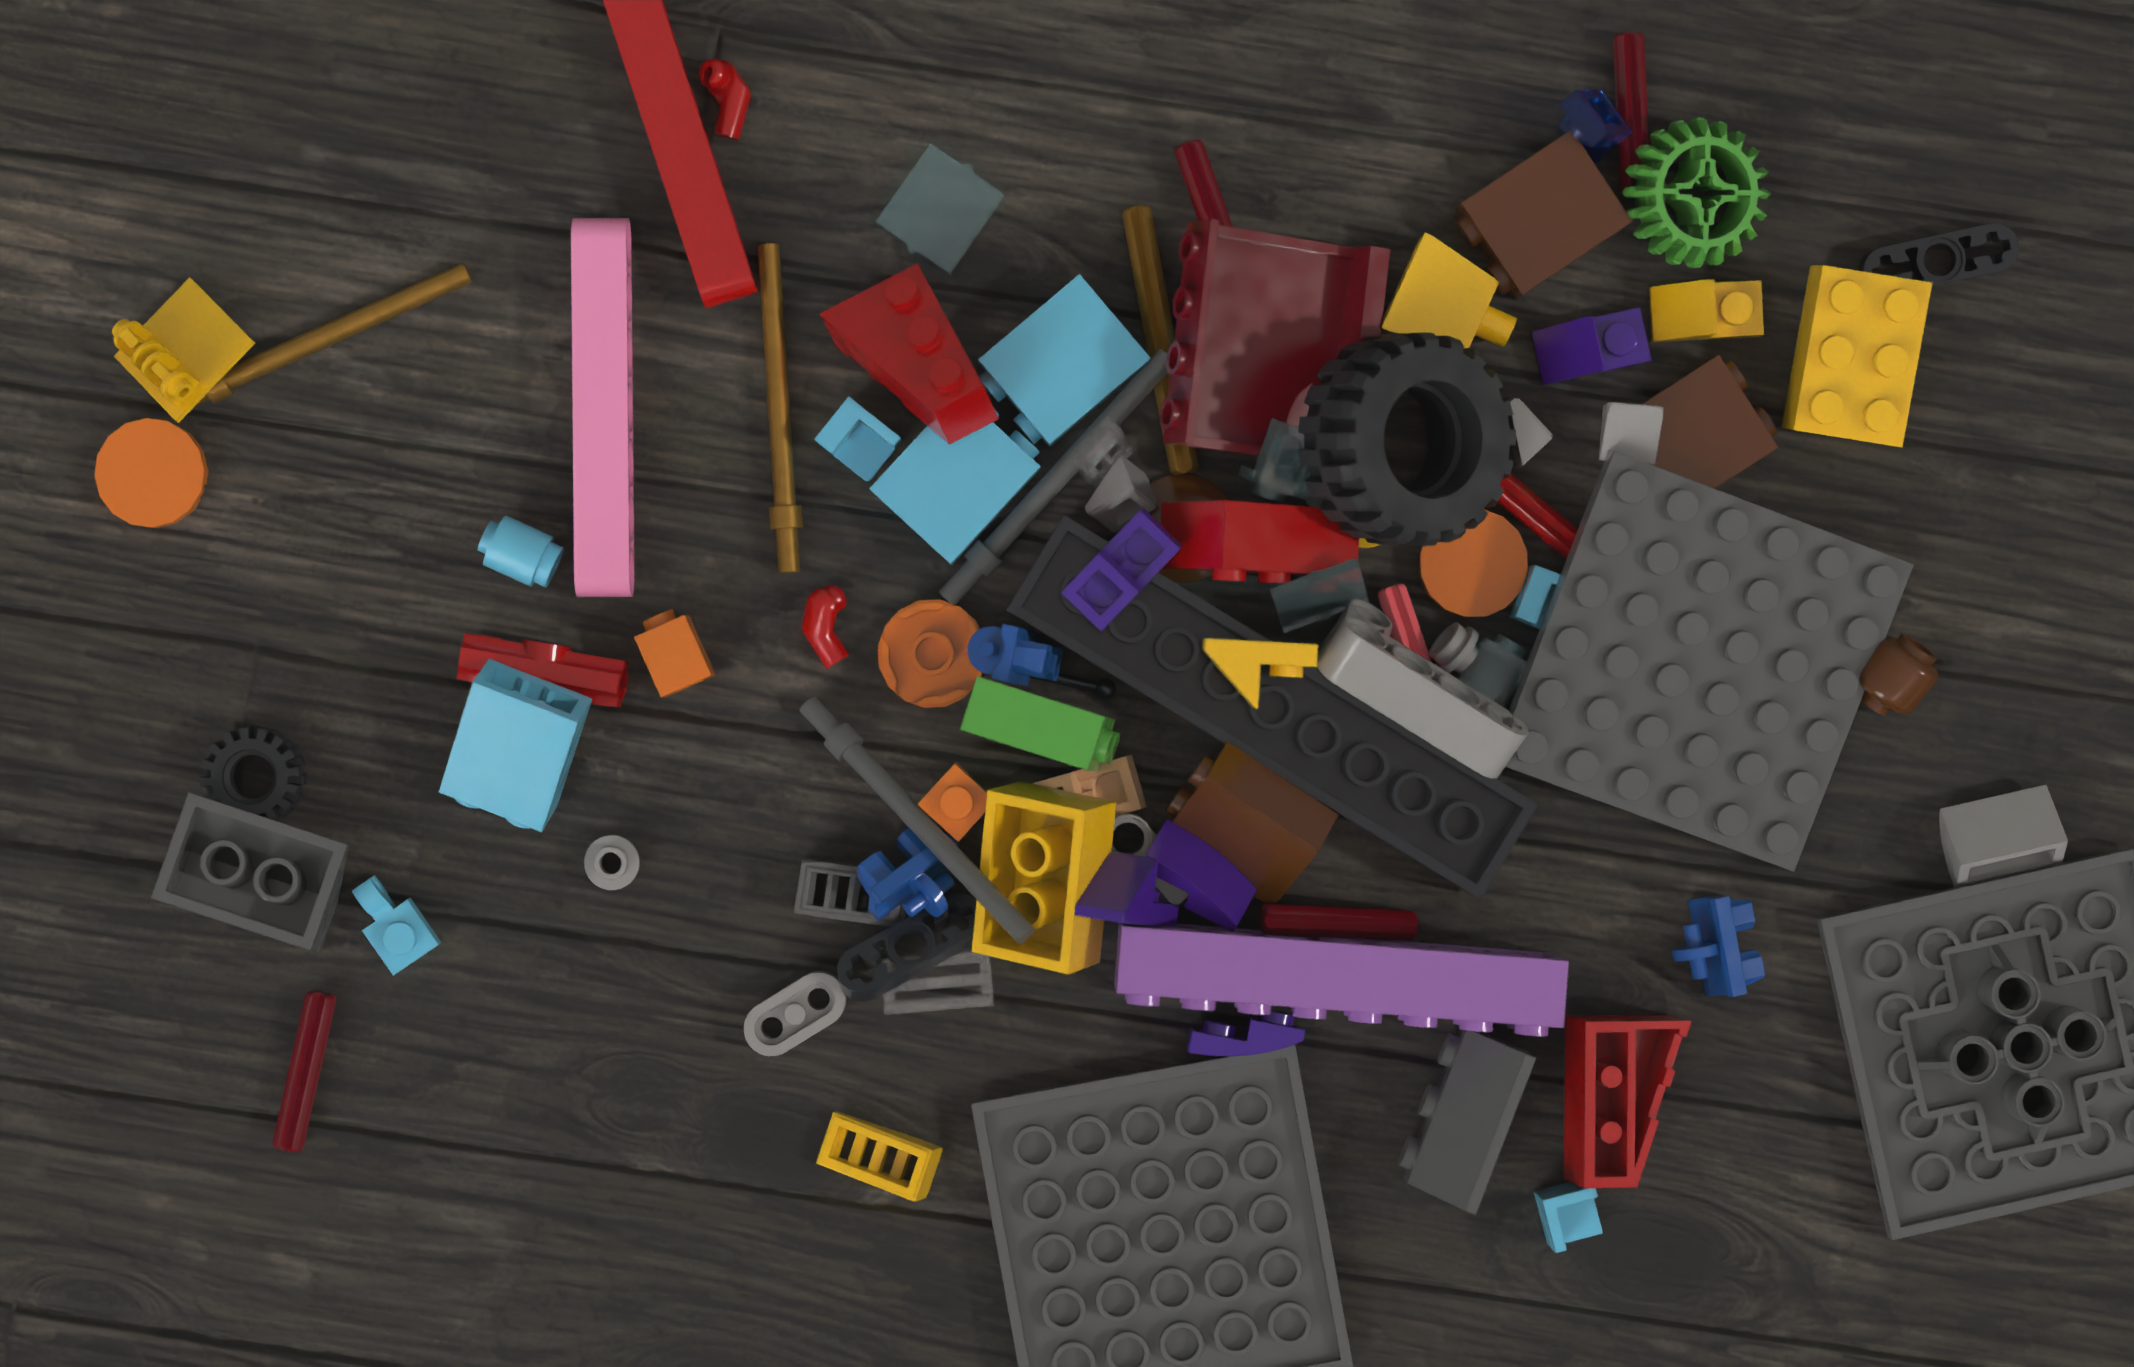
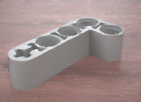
M1352 599L1321 644L1317 657V668L1335 685L1475 772L1491 779L1497 778L1529 734L1526 725L1504 707L1391 638L1392 622L1374 605L1361 599Z

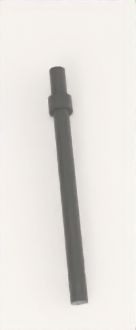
M1160 348L984 542L979 539L964 555L967 561L939 590V593L948 602L955 606L983 575L989 577L1003 562L1000 556L1166 376L1168 373L1166 352Z
M816 697L808 699L801 706L800 713L826 739L824 746L839 762L845 760L1018 944H1022L1034 933L1035 928L862 746L863 738L848 723L841 724Z

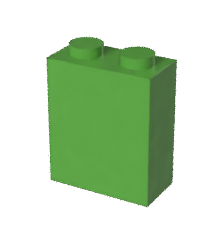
M978 676L960 730L1081 769L1099 772L1101 763L1111 764L1120 739V733L1113 731L1115 719Z

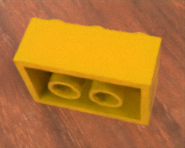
M1825 265L1810 266L1781 428L1903 447L1932 283Z
M1021 781L987 790L980 871L1035 928V931L1024 943L1018 944L977 900L972 952L1068 975L1100 963L1104 920L1075 916L1074 913L1077 901L1105 858L1112 851L1117 801Z

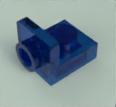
M1601 89L1575 90L1560 103L1567 114L1559 122L1560 130L1563 134L1571 131L1574 137L1580 141L1594 164L1599 162L1632 134V131Z

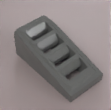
M806 857L802 859L794 907L795 914L889 927L906 918V912L902 904L879 921L869 910L857 909L861 882L857 877L858 865ZM818 873L828 874L824 904L813 903ZM840 876L850 877L846 908L835 906Z

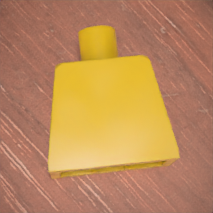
M1425 232L1419 238L1384 314L1381 335L1401 333H1434L1436 336L1448 335L1460 340L1464 348H1469L1474 336H1478L1504 348L1517 318L1489 305L1499 283L1494 277L1434 236Z

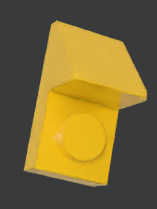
M1714 279L1649 287L1651 342L1749 338L1764 335L1761 280L1715 283Z
M1207 638L1203 639L1202 643L1203 652L1254 709H1258L1260 664L1270 665L1269 676L1303 678V667H1317L1318 644Z

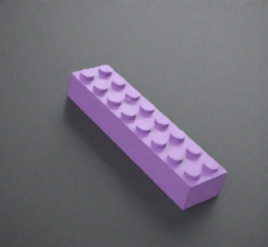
M1119 923L1114 986L1116 993L1125 994L1126 1003L1132 1005L1160 1006V997L1180 998L1182 1008L1194 1010H1215L1216 1001L1234 1002L1237 1012L1246 1014L1270 1015L1271 1005L1289 1007V1011L1293 1012V1016L1300 1018L1326 1019L1327 1010L1344 1011L1343 1015L1348 1016L1349 1021L1361 1023H1382V1014L1398 1015V1020L1404 1021V1025L1436 1028L1437 1020L1441 1018L1453 1019V1024L1459 1025L1461 1030L1492 1032L1493 1023H1506L1507 1028L1515 1029L1514 1033L1548 1036V1027L1564 1028L1569 961L1551 952L1384 939L1273 935L1263 933L1260 930L1236 928L1232 932L1224 927L1178 923L1176 927Z

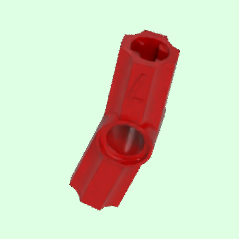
M464 633L456 680L473 682L488 659L592 698L591 704L606 707H621L629 680V661L572 652V647L527 639H523L522 643L502 640V638Z

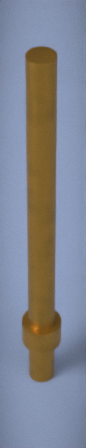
M768 243L757 245L774 495V507L769 508L770 530H776L778 573L800 572L798 529L803 528L802 506L796 505L780 248L779 244Z
M463 262L236 363L198 404L209 399L212 403L221 401L234 395L233 389L466 286L473 282L471 275Z

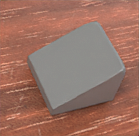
M1514 398L1510 400L1513 415L1508 416L1510 429L1516 430V446L1510 447L1515 467L1519 468L1552 439V433L1519 398Z
M1613 402L1603 405L1599 460L1604 461L1610 449L1655 465L1664 407Z
M1121 456L1112 465L1086 504L1085 509L1088 515L1114 533L1122 529L1142 508L1149 513L1159 505L1147 475L1124 456Z

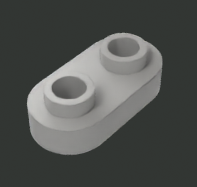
M813 971L757 1004L748 1013L744 1022V1035L749 1046L761 1055L778 1056L834 1023L843 1013L847 1001V996L841 989L839 979L829 972ZM821 988L827 991L830 1001L826 1007L816 1008L810 1003L809 994L813 989ZM775 1017L781 1021L783 1031L780 1035L771 1037L764 1032L763 1021L766 1018Z

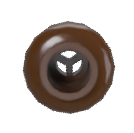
M1901 633L1898 638L1886 636L1880 642L1860 674V684L1865 690L1861 700L1882 716H1886L1890 710L1904 715L1911 714L1938 680V672L1933 665L1937 657L1924 645L1905 633Z

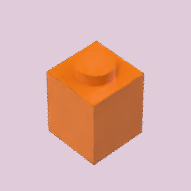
M673 609L642 622L646 632L634 638L661 698L668 697L716 675L690 615L684 614L676 618Z
M955 762L917 805L956 841H959L985 813L987 790Z

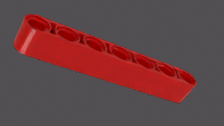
M603 0L705 308L709 309L758 293L756 281L663 0Z

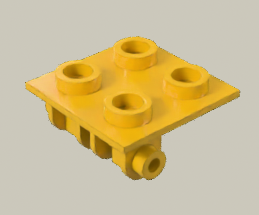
M190 277L144 325L137 321L122 319L112 328L113 342L119 349L114 357L178 423L255 344Z

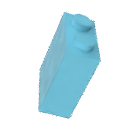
M1079 274L978 359L979 365L984 370L978 377L983 386L998 403L1004 397H1007L1016 407L1020 414L1013 421L1033 444L1042 438L1050 447L1136 375L1151 358Z
M994 423L950 445L927 426L869 489L946 561L953 565L1040 470L1041 466L1033 460L1039 454V450L1017 430L1008 437Z
M488 659L472 683L439 793L454 798L465 807L480 808L504 817L514 826L532 828L542 832L558 806L592 698Z

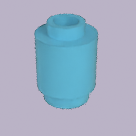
M505 515L499 524L493 521L489 522L481 537L477 551L485 554L483 559L484 566L530 587L537 583L546 588L558 568L564 547L553 543V536Z

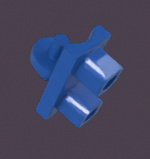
M1003 624L1002 629L987 626L975 632L968 643L967 655L970 663L978 671L992 674L991 679L1028 686L1029 676L1057 681L1064 649L1038 643L1040 633Z
M910 828L903 831L897 838L896 846L908 859L899 868L896 869L881 851L875 852L859 864L857 877L865 891L870 895L868 910L877 921L901 904L910 917H913L924 908L934 917H939L948 910V904L943 894L955 885L954 880L945 872L948 868ZM946 832L945 834L958 847V843L955 841V839L948 832Z
M1704 896L1688 899L1692 924L1683 926L1686 945L1671 950L1673 961L1689 960L1693 980L1702 979L1705 996L1728 995V997H1735L1747 994L1746 986L1765 976L1762 956L1757 950L1739 951L1736 935L1738 931L1753 928L1755 917L1752 902L1750 900H1730L1729 896Z

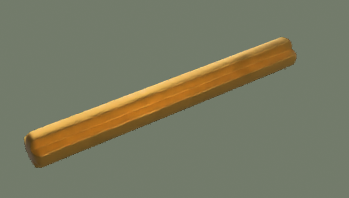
M1137 205L1124 209L1122 218L1149 357L1152 358L1160 348L1168 353L1170 345L1174 342L1175 334L1152 210L1149 205ZM1169 373L1154 388L1159 417L1162 404L1168 397ZM1165 444L1169 471L1172 474H1185L1198 469L1196 448Z

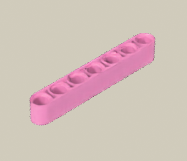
M573 218L571 226L575 592L577 597H632L634 593L635 570L631 226L629 218Z

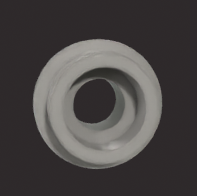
M1453 623L1434 641L1430 648L1429 656L1436 661V666L1447 673L1453 670L1460 673L1474 661L1479 652V648L1476 646L1479 634L1472 627L1463 628L1459 623Z
M607 835L597 839L589 846L585 854L584 867L587 876L596 886L606 890H617L627 886L635 879L640 867V858L636 847L628 839L618 835ZM608 852L617 854L621 859V868L616 873H609L602 867V858Z

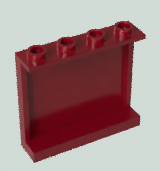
M1217 219L1188 222L1187 231L1183 234L1179 246V257L1183 263L1181 286L1177 289L1173 299V314L1177 319L1175 339L1169 347L1166 358V367L1170 374L1168 397L1164 400L1160 411V425L1164 430L1163 443L1300 463L1298 449H1304V434H1298L1300 417L1307 416L1309 406L1304 404V400L1310 386L1320 385L1322 382L1317 377L1318 372L1328 360H1339L1337 358L1339 351L1350 343L1363 342L1365 337L1381 335L1390 249L1376 246L1353 248L1218 225L1219 220Z

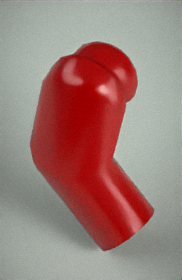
M708 59L701 65L698 77L700 83L709 90L720 106L713 134L739 141L751 99L750 88L735 66L724 59Z
M833 584L826 585L823 589L817 588L809 595L802 622L803 634L826 669L849 656L833 630L837 613L846 607V596L841 588Z

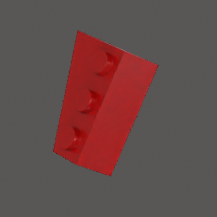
M918 263L819 314L836 347L847 357H852L866 369L870 377L879 385H884L895 394L908 410L949 445L999 419L980 378Z
M1239 501L1161 503V525L1183 545L1162 569L1213 571L1212 580L1246 582V573H1258L1257 583L1291 584V575H1302V586L1335 587V576H1358L1359 538H1354L1343 532L1339 526L1340 522L1330 521L1319 507Z
M1670 1014L1565 1015L1564 1180L1582 1188L1638 1187L1659 1120H1656V1116L1666 1086H1671L1675 1070H1672L1682 1037H1687L1691 1020Z

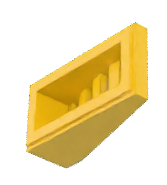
M835 1111L832 1114L816 1164L917 1202L925 1199L928 1195L943 1148L922 1139ZM850 1130L857 1134L848 1160L839 1156L847 1132ZM870 1138L877 1142L867 1167L861 1165V1161ZM891 1146L898 1149L891 1172L888 1174L882 1172ZM911 1155H914L918 1159L909 1181L903 1178Z

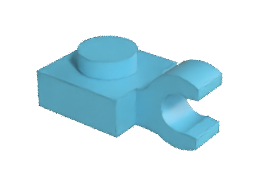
M375 875L352 890L360 905L375 920V922L363 929L362 932L393 976L441 943L412 899L409 898L396 906Z

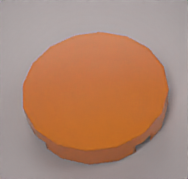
M144 418L125 423L107 437L97 454L94 476L99 496L112 514L131 525L160 528L177 524L195 511L202 499L200 497L204 492V486L207 485L209 471L204 451L191 433L169 421Z
M1487 510L1488 515L1486 519L1475 529H1466L1461 538L1451 542H1438L1435 546H1421L1419 553V577L1427 595L1443 610L1462 617H1486L1506 608L1521 592L1528 574V551L1519 531L1503 516Z
M940 599L919 600L900 609L885 625L878 644L879 668L888 687L904 701L923 708L946 707L965 698L974 688L977 676L981 677L983 673L970 663L967 655L971 636L980 629L976 620L960 606H954Z

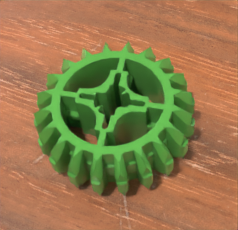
M1705 118L1691 119L1688 125L1683 120L1671 122L1668 125V132L1663 129L1654 131L1650 135L1652 146L1641 145L1635 150L1642 165L1628 166L1625 172L1630 177L1636 179L1635 186L1625 187L1621 193L1627 198L1634 197L1635 207L1629 208L1626 212L1631 219L1640 218L1641 221L1633 236H1636L1637 239L1651 237L1647 249L1648 252L1653 255L1665 252V262L1671 265L1681 264L1684 260L1688 268H1700L1704 261L1708 265L1721 264L1724 261V253L1727 256L1738 255L1740 252H1743L1740 240L1751 241L1754 237L1758 236L1750 221H1763L1767 217V214L1757 207V201L1767 199L1771 193L1764 188L1758 189L1757 179H1762L1769 171L1764 167L1753 168L1751 164L1759 154V150H1756L1754 147L1741 150L1746 134L1737 131L1727 135V124L1721 121L1712 122L1708 126ZM1684 152V161L1678 162L1676 177L1669 184H1664L1669 167ZM1716 162L1723 170L1727 183L1719 178L1716 172ZM1700 189V192H1712L1713 196L1700 197L1699 199L1692 197V194H1680L1679 190ZM1724 202H1728L1723 218L1709 233V225H1714L1716 210ZM1664 203H1667L1674 209L1677 217V226L1670 219Z

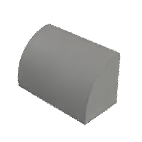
M2047 785L1941 808L1939 812L1941 842L1954 887L2058 865L2063 862L2068 839Z

